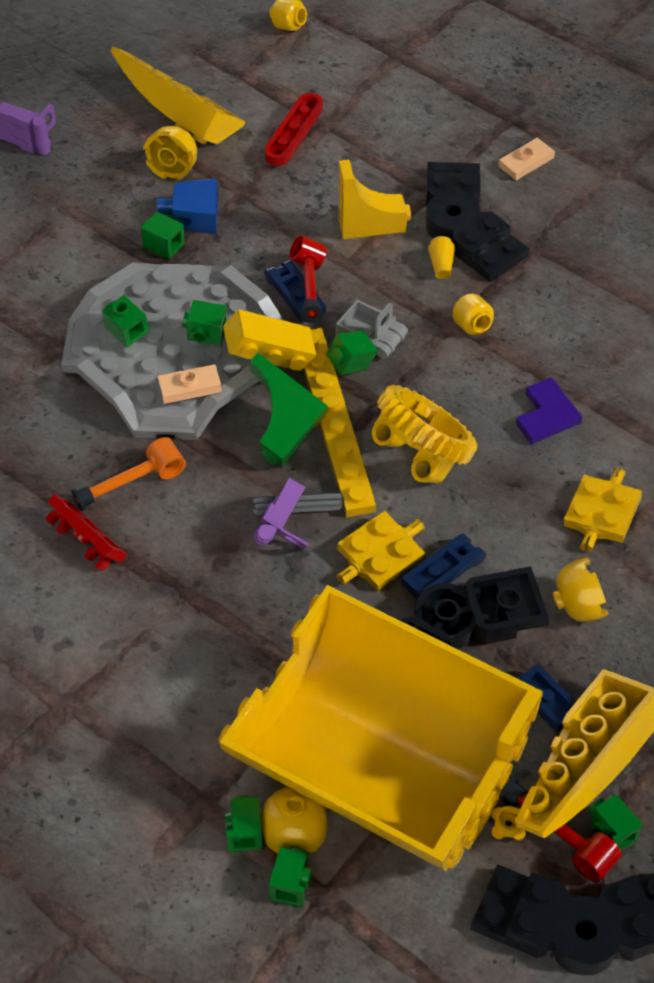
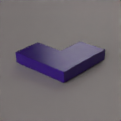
M552 377L527 387L526 395L537 409L517 417L516 425L530 444L581 424L582 416Z

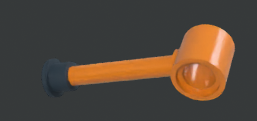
M159 438L152 442L146 450V456L149 460L90 488L88 486L79 490L74 488L71 490L79 509L84 511L86 506L95 502V498L152 471L158 473L162 479H172L185 469L186 461L170 438Z

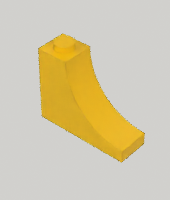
M350 160L339 161L338 221L342 238L351 239L406 232L407 221L411 220V210L409 204L405 205L403 195L384 194L370 190L355 178Z

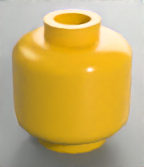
M276 0L270 9V18L274 27L279 30L297 31L307 20V10L300 0Z
M472 293L466 294L456 302L452 316L454 322L467 334L479 335L490 328L494 320V311L482 297Z

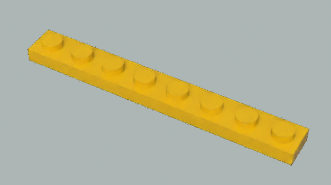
M311 329L316 356L303 370L310 393L328 406L327 415L319 425L338 491L342 494L346 518L375 513L376 503L335 368L326 355L329 349L323 329Z

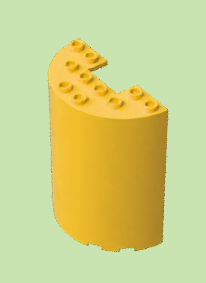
M327 585L321 595L316 594L313 597L306 617L303 620L299 619L294 625L291 632L294 646L293 654L288 662L283 661L280 664L273 684L270 688L265 687L263 691L256 688L250 698H244L238 708V716L231 725L227 724L223 728L219 736L221 749L235 759L447 872L448 868L453 869L460 862L464 848L468 850L471 848L499 802L500 793L510 780L508 778L513 768V764L510 762L512 760L518 762L529 738L527 734L531 722H534L536 719L543 691Z

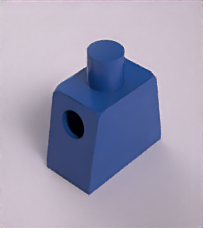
M217 179L176 183L174 185L173 198L157 199V212L172 214L173 219L182 223L186 231L216 234L218 214Z

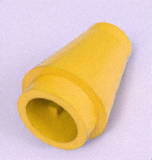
M445 236L433 238L428 246L435 276L438 279H447L452 275L455 245L450 238Z

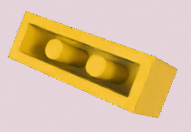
M240 309L223 325L230 355L252 360L259 353L276 366L301 371L316 356L310 327Z

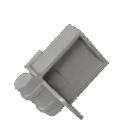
M356 300L336 323V336L343 332L349 333L364 330L378 349L376 355L381 359H386L395 351L396 346L403 342L408 333L407 327L397 322L396 317L393 316V304L391 303L380 311L360 300Z

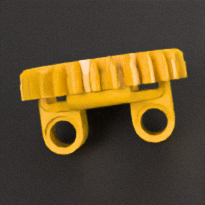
M401 385L387 386L378 398L377 403L379 404L378 408L381 409V414L372 428L373 440L380 446L398 448L406 443L410 447L417 449L418 453L412 460L411 472L414 479L418 482L439 484L443 482L456 462L459 465L462 463L466 465L474 456L478 445L475 437L472 436V432L466 430V426L462 425L459 419L454 418L451 413L445 411L442 406L435 404L433 400L427 399L415 390L411 391L407 387L403 388ZM416 414H418L419 416L423 417L424 419H426V420L429 421L430 423H429V424L426 423L424 420H422V419H421L420 417H418ZM389 429L391 430L390 437H388ZM430 464L431 469L428 475L427 469Z

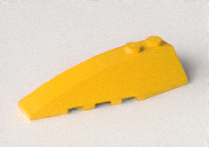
M112 46L110 50L112 55L136 89L154 107L176 122L175 126L193 133L192 137L194 140L205 145L207 141L219 144L244 126L246 121L214 101L192 92L193 89L172 80L173 78L154 69L153 66L129 52Z
M605 669L599 673L566 713L562 721L564 727L559 737L555 736L551 744L552 752L547 762H543L538 771L540 777L536 785L530 788L514 821L517 827L544 839L589 805L619 775L654 732V687Z

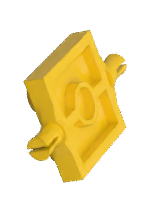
M619 467L614 468L610 480H603L584 474L564 517V527L578 530L585 535L580 544V549L584 552L586 547L587 552L592 551L596 539H609L623 543L641 501L642 490L621 484L626 474L622 468H620V471Z
M386 511L382 512L338 542L337 549L347 559L349 564L346 569L336 574L338 581L345 585L354 577L359 576L378 592L424 559L425 552L412 538L425 529L424 524L420 523V519H416L404 528L398 525Z

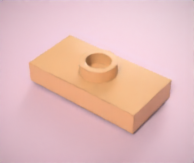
M537 137L499 159L498 167L514 180H518L552 160L555 156V151Z
M215 364L158 376L164 404L222 392Z

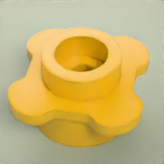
M505 806L502 808L497 807L492 811L494 827L491 830V834L494 838L501 840L504 837H509L520 841L525 837L526 831L517 827L514 822L520 809L513 806ZM506 822H511L512 825H511V826H507L505 823H506Z

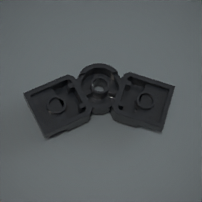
M427 162L426 230L432 238L439 236L450 238L455 245L454 255L489 282H492L529 256V248L510 234L511 226L493 212L480 211V163Z
M530 566L471 577L466 582L464 590L458 589L457 585L452 583L432 585L419 595L415 604V616L405 617L401 622L459 650V648L470 643L473 638L484 644L516 638L517 631L547 626L549 616Z
M497 864L471 923L470 930L536 958L546 955L551 950L557 963L571 973L578 975L598 974L612 964L617 953H620L622 958L629 961L654 953V873L640 879L633 875L605 885L598 899L590 896L571 898L565 885L532 871L528 877ZM577 932H588L593 939L584 940L577 935Z

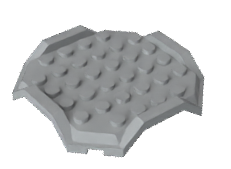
M132 262L88 290L70 317L61 364L62 372L78 373L116 408L134 438L157 439V434L175 435V439L197 440L218 409L260 380L250 371L251 359H245L228 353L225 334L221 346L187 340V328L182 326L185 311H190L193 300L226 305L227 320L238 309L283 320L270 297L232 265L204 266ZM122 295L127 296L146 314L149 332L129 347L124 346L105 328L102 309ZM216 365L222 392L164 404L158 382L159 375ZM276 366L285 373V367Z

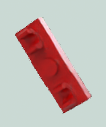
M53 494L48 503L55 511L50 512L45 521L55 525L60 519V524L56 528L58 533L64 535L72 527L74 529L72 534L84 544L90 541L95 547L89 548L84 557L93 562L99 555L100 559L94 566L96 569L106 570L110 565V559L122 563L128 554L74 504L65 498Z

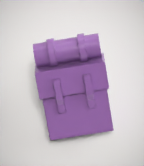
M5 102L0 105L1 140L18 145L21 150L33 154L37 150L42 155L48 154L51 151V141L48 137V132L56 123L54 106L52 104H49L39 115L38 112H32ZM49 113L50 121L48 125H46V120L44 118Z
M291 478L288 479L280 494L277 495L274 501L269 503L261 517L262 520L258 525L259 527L254 533V540L258 545L265 546L271 542L275 535H278L302 549L308 547L309 544L306 541L283 529L305 486Z

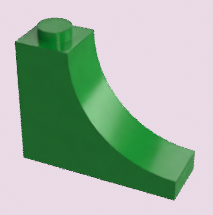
M257 353L250 361V371L264 385L272 406L269 426L259 441L260 455L272 465L277 463L283 468L325 418L328 406L261 354Z

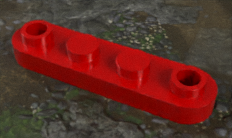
M305 93L297 99L265 146V160L267 163L281 166L290 161L323 111V99L320 95Z

